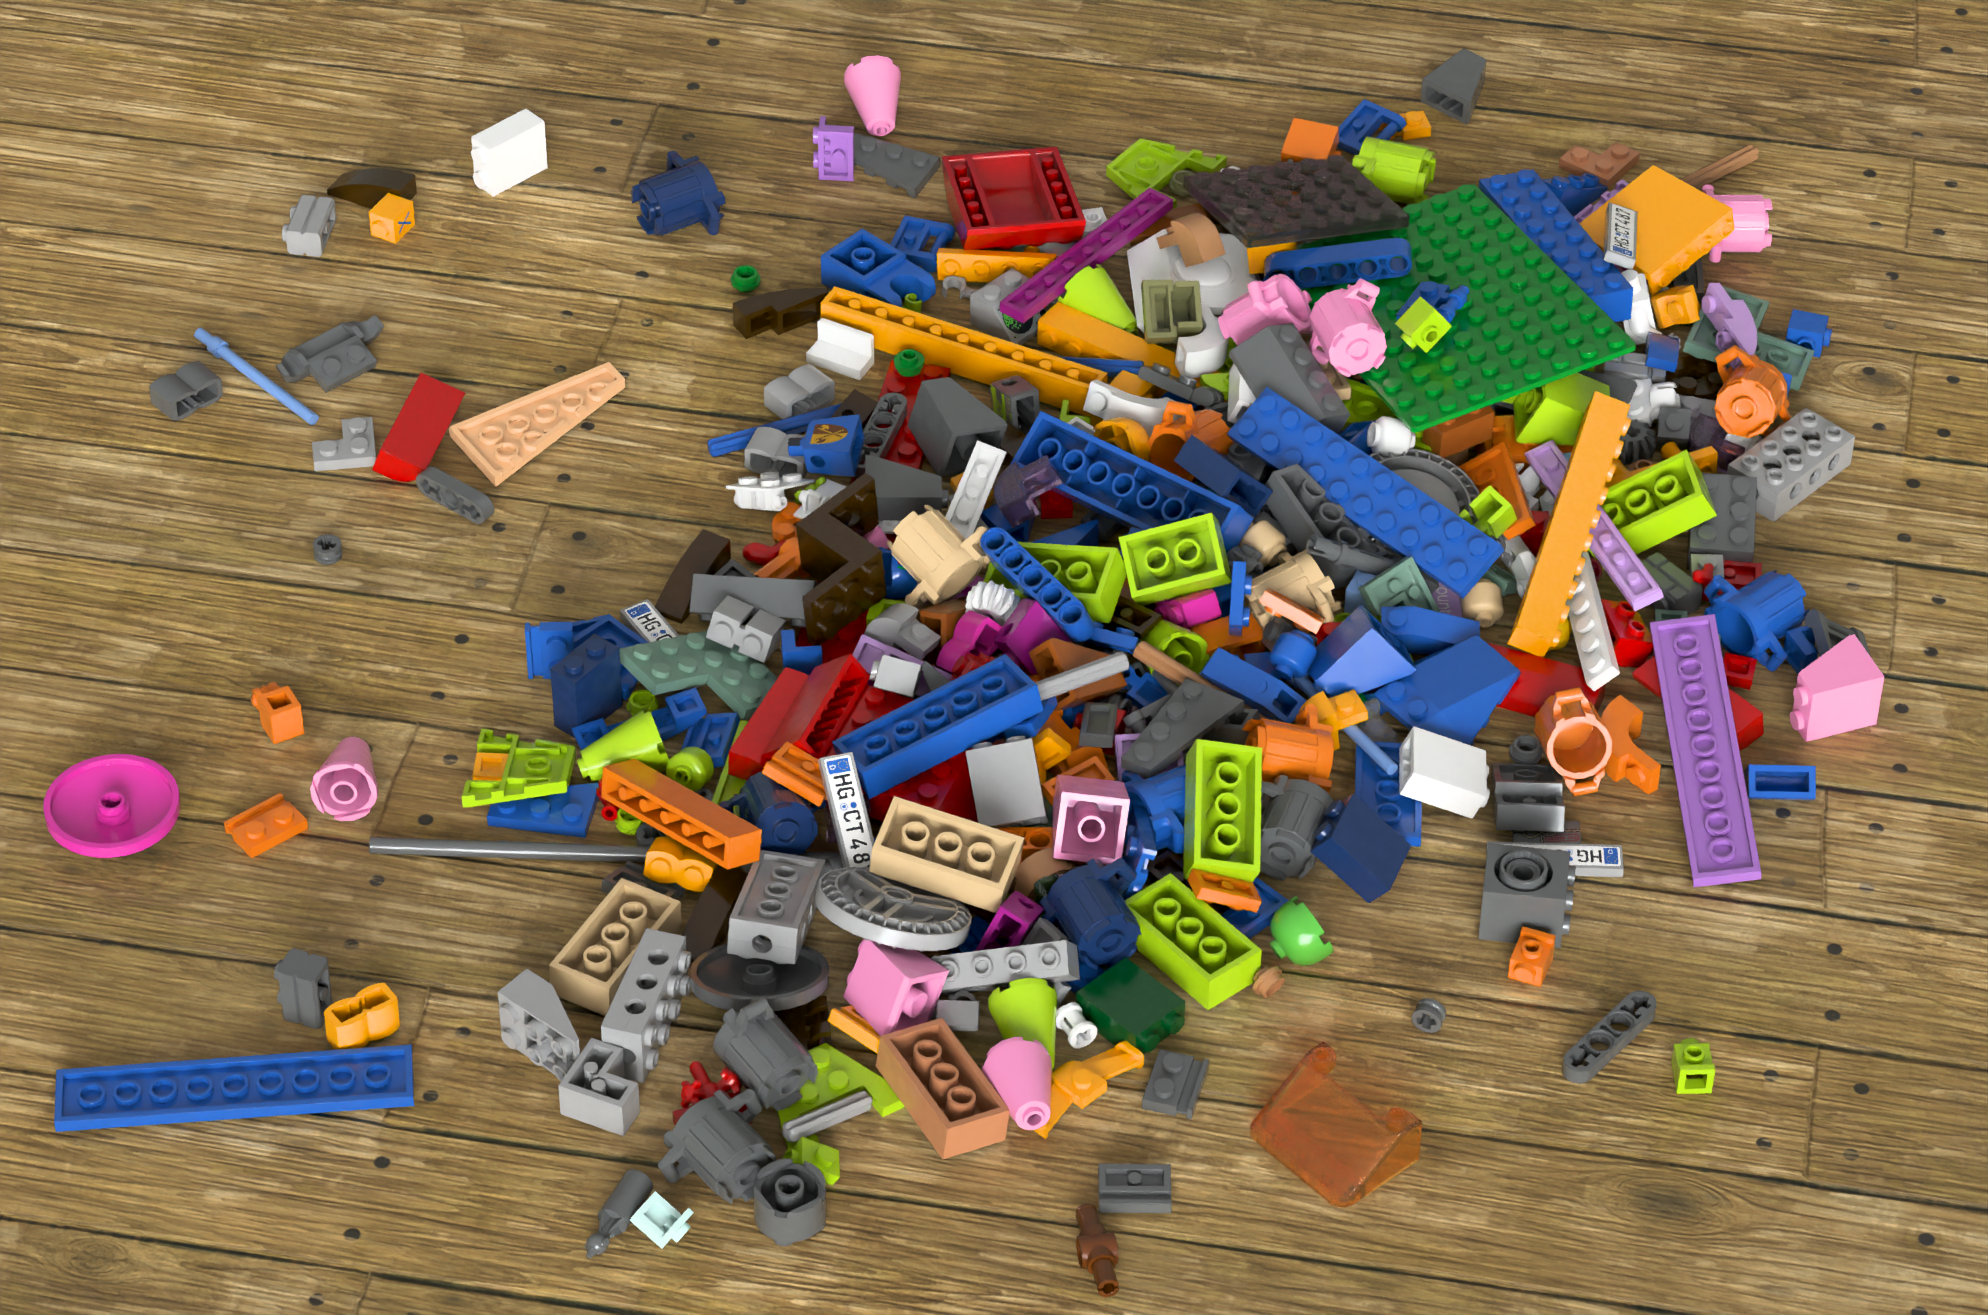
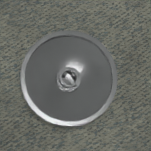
M724 944L698 956L690 967V987L695 996L712 1006L726 1010L733 1008L734 1011L738 1012L741 1008L751 1003L750 998L756 996L759 998L764 997L773 1011L794 1008L819 997L829 984V965L826 958L818 951L802 945L795 964H777L771 960L759 958L745 959L738 955L728 954V944Z

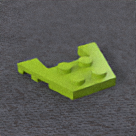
M1140 138L1106 166V176L1130 197L1135 199L1148 188L1159 192L1169 183L1175 172L1186 168L1213 178L1222 168L1227 166V157L1217 154L1216 158L1203 156V151L1195 149L1188 153L1175 150L1176 145ZM1168 196L1173 199V209L1177 208V199Z
M481 729L477 742V752L505 753L509 755L501 781L466 780L462 793V805L468 808L566 793L576 760L575 746L536 739L535 744L519 741V735L507 733L506 738L494 736L493 730Z
M824 1043L808 1050L818 1068V1075L814 1084L808 1079L799 1090L803 1097L790 1107L780 1111L775 1109V1112H777L780 1130L782 1131L785 1122L860 1091H866L868 1096H871L873 1101L871 1104L882 1117L905 1106L884 1078L831 1045ZM815 1133L805 1137L819 1143V1138ZM784 1137L787 1149L792 1148L798 1142H788L786 1137Z

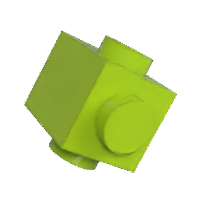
M1421 296L1395 323L1403 331L1400 336L1401 339L1412 349L1418 345L1426 353L1452 327Z

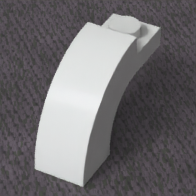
M1201 305L1203 328L1200 334L1178 337L1174 364L1181 375L1190 378H1198L1202 374H1211L1223 366L1227 356L1229 338L1224 339L1219 327L1218 318L1213 315L1208 305Z
M1093 380L1090 382L1083 410L1104 420L1115 417H1128L1139 422L1146 429L1150 437L1154 426L1162 422L1167 403L1174 400L1168 397L1161 399L1140 397L1124 392L1099 380ZM1173 414V421L1183 417V415Z

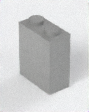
M1014 736L1006 739L1004 744L992 745L991 742H984L973 745V750L966 751L978 823L995 829L1003 827H1031L1048 823L1032 738L1025 739V736Z

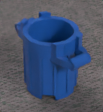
M1777 570L1761 575L1739 590L1721 575H1715L1704 589V593L1711 603V606L1705 609L1704 615L1715 614L1721 645L1729 653L1757 659L1769 671H1776L1787 658V653L1783 650L1778 640L1786 636L1787 630L1802 626V622L1809 612V609H1804L1803 597L1806 596L1805 590L1791 574L1776 573ZM1721 589L1723 593L1721 595H1718L1717 593ZM1768 648L1773 652L1771 657L1765 652Z
M1186 764L1145 780L1130 771L1122 773V782L1125 784L1130 799L1127 822H1129L1132 804L1145 806L1157 850L1168 847L1175 853H1184Z

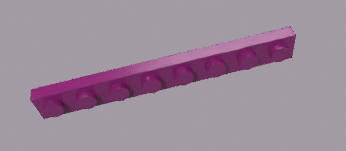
M1148 188L1000 301V312L1021 323H1025L1066 291L1065 285L1075 274L1087 266L1095 269L1096 264L1103 263L1173 209V199L1152 188Z

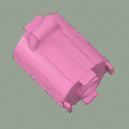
M1707 184L1702 187V192L1731 207L1733 211L1734 231L1709 251V260L1711 262H1719L1722 252H1761L1766 246H1771L1772 234H1768L1769 217L1768 212H1765V210H1772L1771 199H1763L1762 195H1714V187Z
M1359 279L1353 286L1349 284L1347 286L1348 289L1340 288L1339 290L1325 293L1324 296L1315 302L1309 316L1313 333L1308 348L1314 358L1322 365H1326L1330 361L1331 365L1333 364L1338 372L1348 377L1351 374L1356 375L1369 371L1372 367L1378 369L1386 358L1384 356L1385 349L1387 348L1385 334L1372 313V308L1380 288L1364 279ZM1317 346H1320V347L1323 348L1324 351H1322V350H1320V349H1318V348H1316V347H1317Z

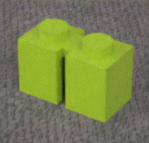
M1490 485L1469 504L1474 518L1477 520L1475 524H1473L1469 513L1465 509L1458 515L1489 537L1493 535L1496 539L1517 520L1512 505Z

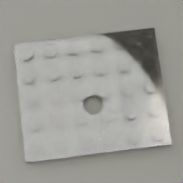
M1331 155L1327 159L1319 160L1306 158L1301 162L1295 163L1277 162L1271 166L1251 165L1247 169L1239 170L1226 168L1222 172L1215 173L1197 172L1195 175L1184 176L1183 188L1246 248L1409 227L1410 216L1360 173L1358 169L1339 155ZM1291 191L1297 192L1299 194L1292 195Z

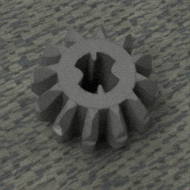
M1637 419L1631 421L1626 435H1620L1619 438L1624 444L1618 460L1624 466L1638 460L1653 458L1656 448L1655 431L1649 429L1648 423L1640 424Z

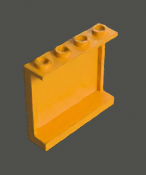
M1654 165L1579 223L1604 252L1605 214L1609 202L1637 211L1636 261L1632 270L1637 271L1638 274H1645L1646 280H1648L1649 294L1652 296L1668 286L1673 279L1689 269L1694 262L1707 254L1715 245L1734 231L1731 207Z

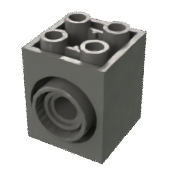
M1488 843L1478 939L1517 943L1521 929L1524 926L1556 935L1555 948H1561L1562 934L1569 935L1571 914H1565V910L1572 911L1574 890H1567V886L1574 887L1576 866H1569L1570 852Z

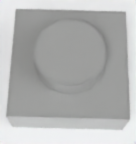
M1691 554L1690 577L1692 578L1693 571L1701 570L1704 564L1712 563L1714 566L1713 577L1715 575L1724 577L1723 555Z

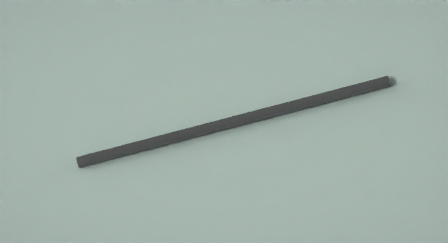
M370 837L369 842L370 854L603 862L631 861L633 863H645L647 852L651 847ZM805 851L798 856L822 859L826 862V858L840 855V853Z

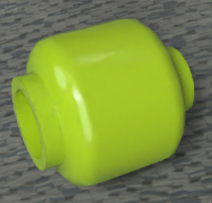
M689 746L681 749L669 759L666 766L667 777L692 791H698L711 780L714 773V764L711 757L705 750L699 747Z

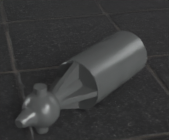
M630 1169L622 1176L598 1212V1219L600 1221L598 1233L590 1235L585 1243L587 1258L590 1259L595 1255L604 1253L610 1243L609 1239L626 1231L631 1223V1217L644 1204L653 1190V1183L646 1174Z

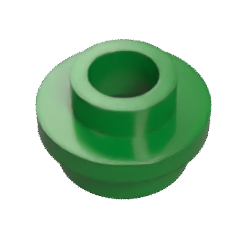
M750 265L737 267L731 276V285L741 292H750L761 283V278L756 268Z
M913 349L903 350L894 357V366L898 373L906 377L918 375L925 364L924 356Z

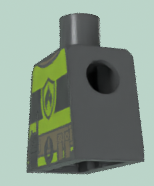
M1019 375L992 382L989 388L992 411L1027 436L1040 413L1038 389Z

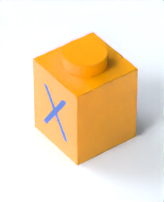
M387 193L369 211L371 235L396 244L415 225L413 201Z

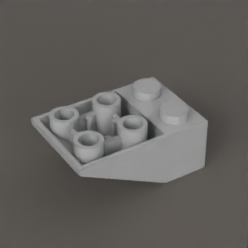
M525 969L498 991L501 1037L509 1048L523 1053L535 1065H541L562 1081L580 1055L579 1038L553 985L529 969Z

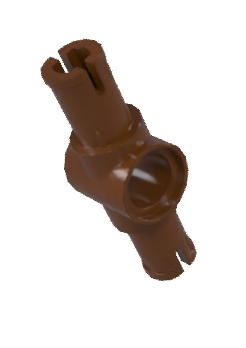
M1081 1205L1076 1210V1219L1080 1228L1079 1236L1076 1237L1079 1265L1081 1269L1088 1268V1271L1094 1276L1099 1295L1110 1297L1119 1291V1283L1114 1270L1119 1259L1116 1237L1113 1231L1107 1232L1101 1226L1094 1205Z

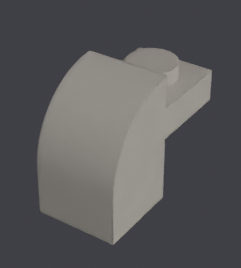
M904 603L888 607L869 623L864 635L895 649L903 648L919 660H922L937 647L941 636L930 630L926 625L915 619L919 609Z

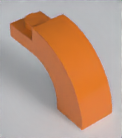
M1620 694L1608 704L1601 717L1612 739V754L1604 769L1613 781L1617 782L1626 777L1633 785L1638 786L1649 795L1658 789L1661 765L1632 742L1641 735L1643 711Z

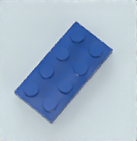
M1374 742L1398 765L1397 771L1392 775H1388L1356 744L1354 795L1411 846L1420 847L1422 802L1399 794V748L1402 743Z

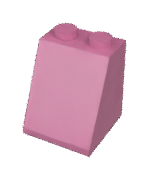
M1855 634L1847 636L1798 673L1797 685L1793 691L1794 704L1793 710L1790 712V723L1794 730H1798L1805 742L1877 723L1884 675Z
M1057 774L1053 800V858L1082 862L1098 859L1103 864H1110L1117 859H1122L1130 802L1124 782Z
M863 939L858 947L859 955L855 966L847 977V987L843 996L846 1001L855 1008L880 1036L929 1022L949 970L917 950L908 951L903 948H893L892 946L879 945L877 942Z

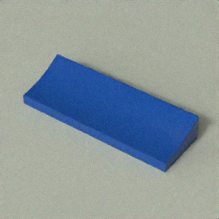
M1004 654L832 741L837 755L853 752L860 785L868 798L871 799L1044 710L1037 684Z

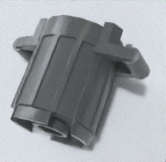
M1280 775L1275 778L1273 784L1262 781L1261 793H1265L1266 796L1264 801H1261L1260 871L1280 881H1285V878L1290 876H1299V879H1302L1315 865L1317 857L1310 852L1316 840L1314 834L1319 826L1325 822L1327 818L1325 812L1334 801L1324 789L1314 783L1300 779L1288 780V776Z
M756 996L750 998L751 1003L741 1008L739 1012L736 1013L731 1008L724 1014L723 1021L725 1023L717 1033L713 1043L714 1053L730 1070L738 1075L745 1089L754 1090L761 1105H764L766 1109L773 1106L777 1111L790 1107L803 1097L799 1090L808 1079L814 1084L818 1075V1068L812 1059V1055L773 1012L768 1001L764 997L759 998Z
M746 1089L733 1098L725 1091L718 1090L713 1093L715 1096L703 1099L691 1106L680 1117L673 1131L671 1132L669 1129L664 1134V1143L670 1150L659 1161L658 1167L669 1183H675L678 1179L694 1171L723 1200L733 1204L732 1199L742 1198L746 1202L753 1198V1188L757 1180V1174L764 1166L776 1161V1156L772 1153V1147L749 1125L755 1116L762 1111V1105L754 1090ZM746 1105L747 1109L741 1113L739 1109ZM678 1161L680 1165L675 1168L673 1163Z

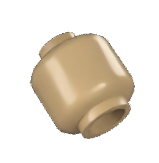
M1260 520L1256 523L1251 522L1239 544L1241 548L1244 544H1247L1262 553L1263 556L1259 561L1264 567L1275 566L1279 563L1278 555L1287 551L1284 534L1267 520Z
M1481 578L1464 599L1461 598L1463 618L1479 621L1480 628H1488L1497 622L1504 613L1500 587L1488 579Z

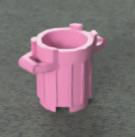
M1278 274L1264 282H1250L1247 285L1249 292L1227 304L1222 311L1224 314L1218 317L1219 327L1224 339L1226 340L1231 337L1237 346L1265 327L1293 323L1300 334H1311L1313 330L1311 329L1312 326L1309 318L1311 310L1308 303L1313 300L1306 290L1301 291L1288 276Z

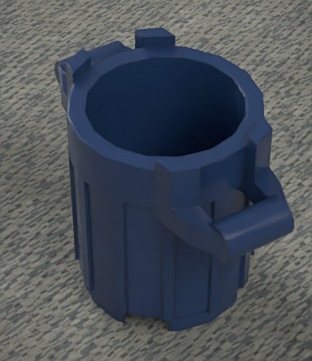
M670 151L667 154L665 172L640 180L639 184L632 186L631 201L632 203L639 202L642 215L637 216V220L647 235L654 233V235L662 236L698 222L704 226L709 234L717 235L719 233L720 219L724 217V214L719 213L720 205L726 204L725 196L722 191L718 192L710 171L703 162L698 161L699 158L697 156L683 160L676 151Z
M1121 858L1106 866L1103 865L1101 860L1091 859L1087 862L1088 865L1070 870L1052 885L1047 899L1044 896L1040 901V905L1045 913L1042 918L1048 919L1052 924L1056 923L1058 929L1069 939L1068 941L1077 945L1080 960L1086 962L1089 967L1098 969V965L1111 963L1114 966L1125 957L1129 959L1137 950L1135 943L1137 942L1138 935H1141L1136 917L1121 896L1132 881L1136 879L1137 872ZM1115 873L1121 876L1119 880L1114 876Z

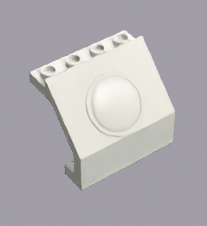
M1166 229L1159 231L1127 250L1137 326L1144 334L1141 291L1143 280L1173 279V285L1175 281H1199L1201 305H1208L1213 315L1224 314L1222 311L1227 304L1249 292L1247 285L1250 282L1261 280L1259 274H1249L1247 235L1219 233L1226 254L1189 267H1185L1178 245L1163 249L1159 248L1156 238L1167 234Z

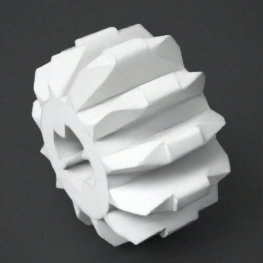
M991 580L988 584L979 581L977 586H972L971 591L968 592L965 613L971 610L987 616L1000 626H1003L1020 603L1021 598L1014 595L1013 589H1007L1003 584L998 585Z

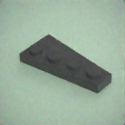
M854 133V166L859 165L863 167L864 173L871 177L878 175L886 179V184L895 189L899 186L906 189L907 195L913 198L917 197L940 167V157Z
M1186 678L1122 756L1121 768L1145 778L1156 776L1179 759L1181 751L1187 747H1192L1196 739H1202V736L1211 729L1214 731L1218 730L1225 724V719L1230 715L1234 714L1237 716L1244 710V700Z

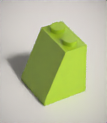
M1575 373L1519 394L1513 402L1515 441L1521 444H1544L1553 440L1556 445H1574L1585 410L1594 392L1597 391L1610 396L1609 385L1580 373Z

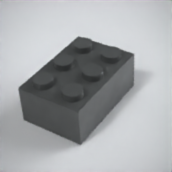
M1702 472L1717 516L1688 530L1686 570H1690L1691 554L1723 555V560L1753 562L1757 477Z

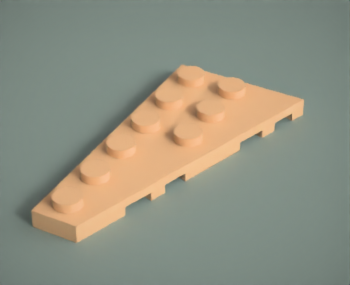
M607 362L449 427V435L496 487L625 388V378L610 362Z

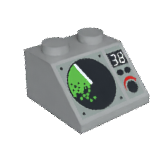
M1011 268L970 295V323L990 336L1022 345L1037 335L1038 319L1050 308L1048 305L1045 306L1025 323H1021L1000 312V301L1029 280L1028 277Z

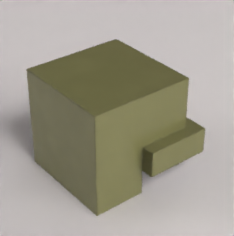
M1173 279L1142 281L1144 332L1147 344L1178 343V337L1200 334L1203 322L1199 281H1175L1174 285Z

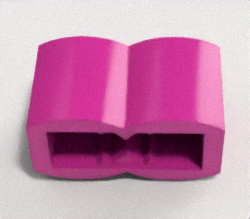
M1211 588L1156 602V608L1154 609V612L1162 615V619L1186 629L1218 618L1222 614L1216 593Z
M969 610L958 621L953 638L941 649L936 666L953 675L952 668L955 662L961 656H965L967 652L976 656L982 652L990 656L998 648L994 643V638L1002 626L987 616Z

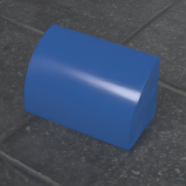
M1749 764L1743 771L1748 799H1816V766Z

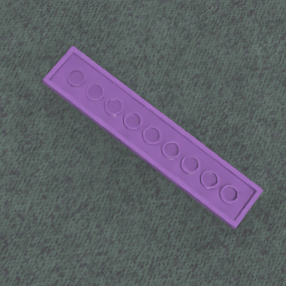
M1715 614L1650 622V632L1693 887L1761 879V868Z

